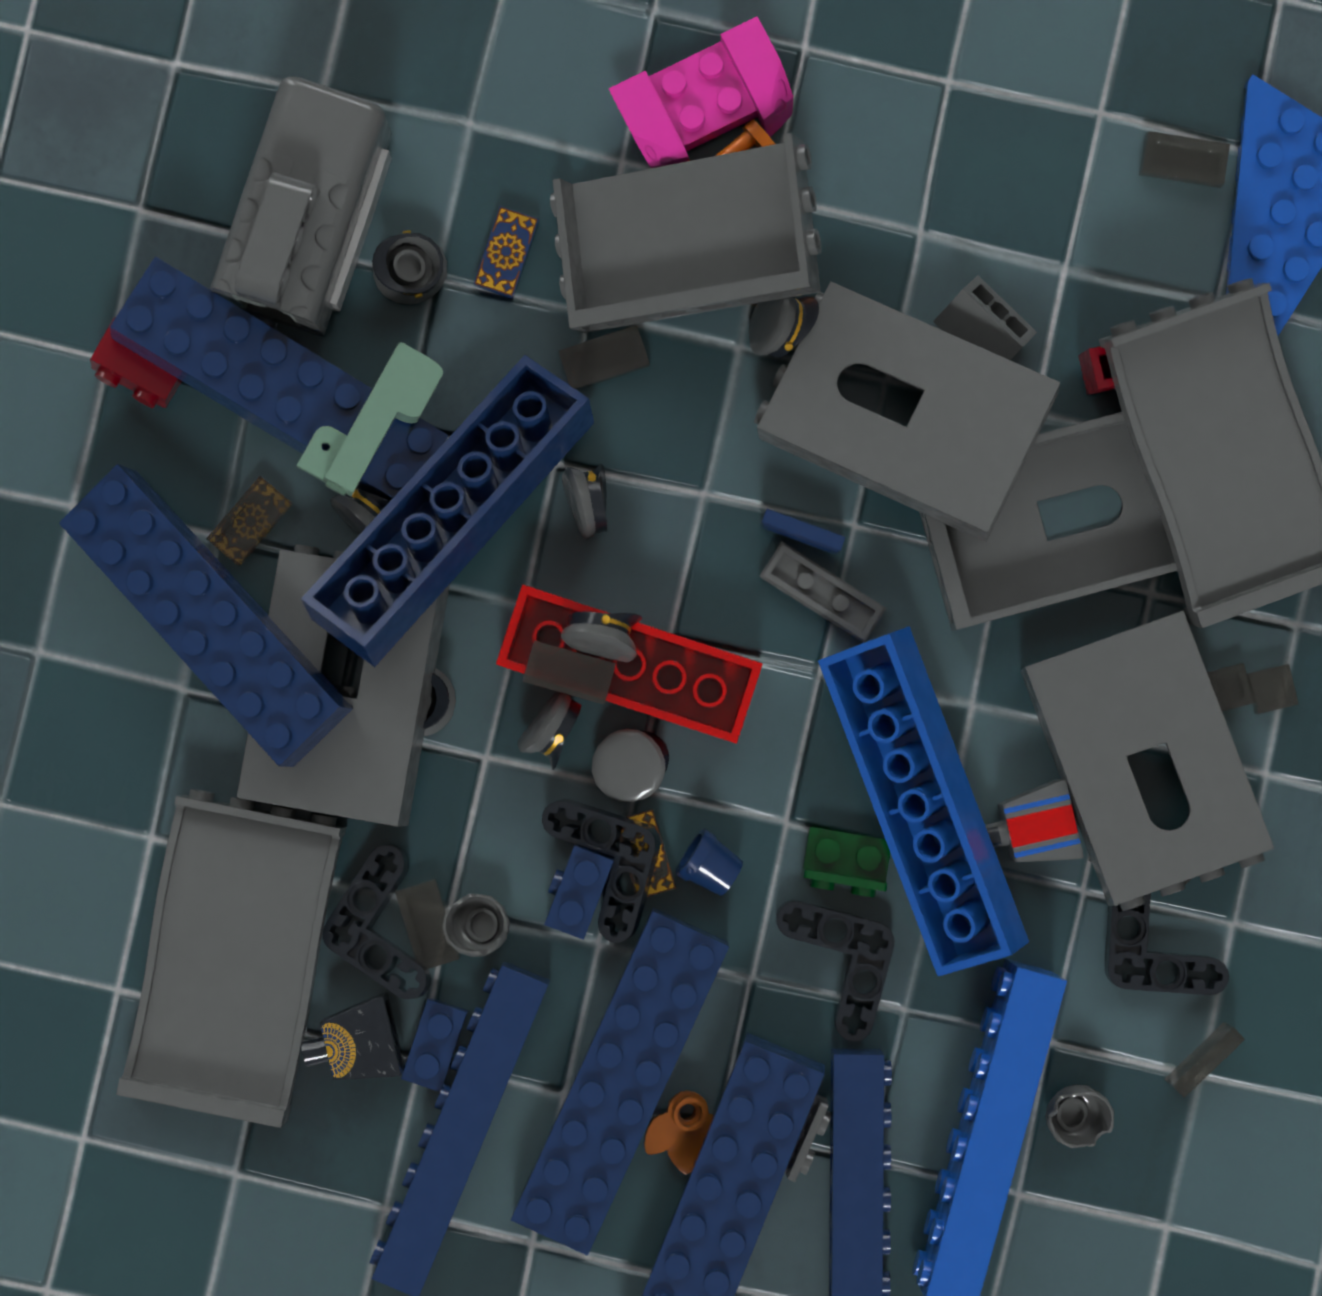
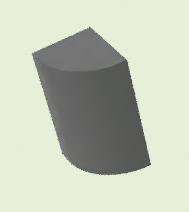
M978 275L959 292L933 321L941 330L1009 360L1037 334Z

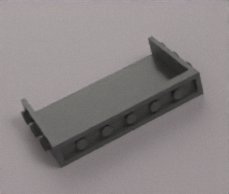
M788 133L783 134L784 143L575 184H571L561 178L554 179V193L550 195V205L558 224V234L555 235V248L558 256L562 259L563 275L560 276L559 285L561 294L567 303L569 328L588 333L821 292L817 255L821 254L822 244L819 231L816 228L813 229L812 212H815L817 209V201L813 187L808 186L807 170L812 167L811 153L808 145L804 144L803 140L794 134Z

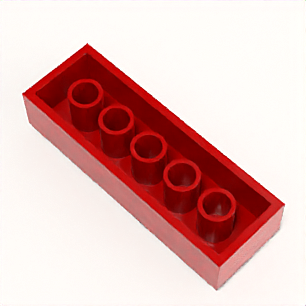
M522 584L496 665L737 744L763 663L639 622L633 625L630 631V637L637 651V655L632 661L621 662L587 654L571 648L561 639V633L567 627L569 614L574 612L611 613Z

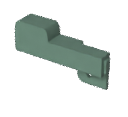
M399 343L348 435L330 426L318 428L296 467L324 481L326 487L343 496L348 494L352 497L394 419L396 418L406 423L418 422L443 375L440 365L410 346ZM328 444L330 449L324 451L321 446Z

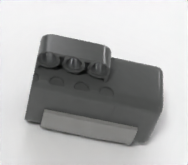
M296 76L286 77L281 81L210 287L213 292L250 314L310 334L325 335L332 311L340 312L392 160L390 152L387 150L391 140V130L384 111L379 105Z

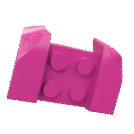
M758 16L721 33L720 42L653 75L648 76L645 70L608 88L636 144L651 169L690 161L687 151L758 117L761 127L769 137L777 132L790 118L794 99L782 62Z

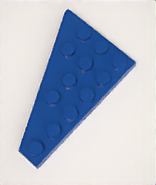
M1252 74L1244 85L1246 91L1244 112L1240 125L1241 143L1238 147L1235 180L1237 185L1235 206L1232 209L1231 218L1233 226L1232 236L1229 239L1226 270L1228 271L1227 286L1248 278H1252L1254 284L1270 283L1272 291L1268 292L1277 336H1279L1322 267V117Z

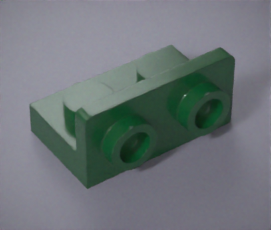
M809 826L801 876L810 879V887L834 890L835 883L851 886L850 893L875 897L876 890L885 892L887 890L888 883L886 882L890 850L886 839Z

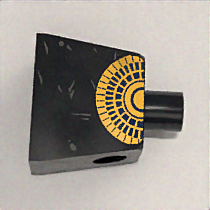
M388 992L379 994L324 1018L320 1022L323 1037L301 1043L306 1066L329 1062L333 1080L395 1077L402 1075L404 1072L405 1064Z

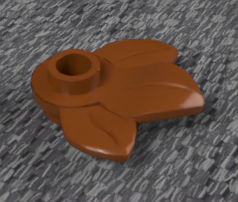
M689 1090L675 1094L670 1099L666 1112L654 1117L647 1126L644 1136L645 1152L648 1155H653L667 1150V1154L676 1168L685 1175L689 1174L714 1116L708 1112V1105L705 1099L700 1094ZM686 1104H691L693 1106L691 1116L687 1118L681 1117V1108Z

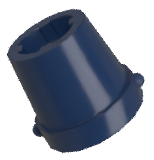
M704 828L696 835L686 849L675 873L685 881L690 880L722 896L728 891L739 875L743 866V860L719 842L714 834Z

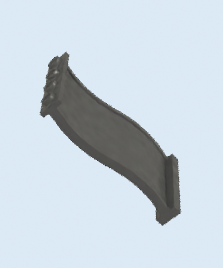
M1252 278L1228 285L1229 293L1216 298L1213 292L1193 297L1188 300L1190 307L1176 312L1174 306L1154 311L1149 314L1151 321L1136 326L1135 320L1115 325L1110 328L1112 335L1099 339L1101 348H1104L1106 351L1113 383L1134 449L1153 495L1173 553L1186 602V607L1183 610L1187 622L1199 628L1213 625L1322 584V460L1299 404L1282 354L1268 297V292L1272 291L1270 283L1254 284Z
M190 789L189 796L180 795L175 798L176 810L168 838L156 897L139 1008L122 1077L119 1078L116 1095L281 1128L289 1121L292 1106L290 1103L302 1053L301 1043L304 1042L327 907L340 847L347 827L336 825L337 817L312 813L310 820L295 817L296 809L271 805L269 812L254 809L256 801L231 797L229 804L214 801L215 793Z

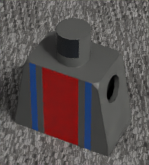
M1065 779L1049 781L999 802L998 810L1001 821L985 825L993 847L1007 846L1011 861L1033 862L1084 858Z

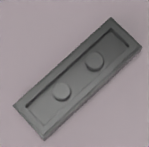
M784 542L780 543L759 576L861 643L866 642L887 609Z

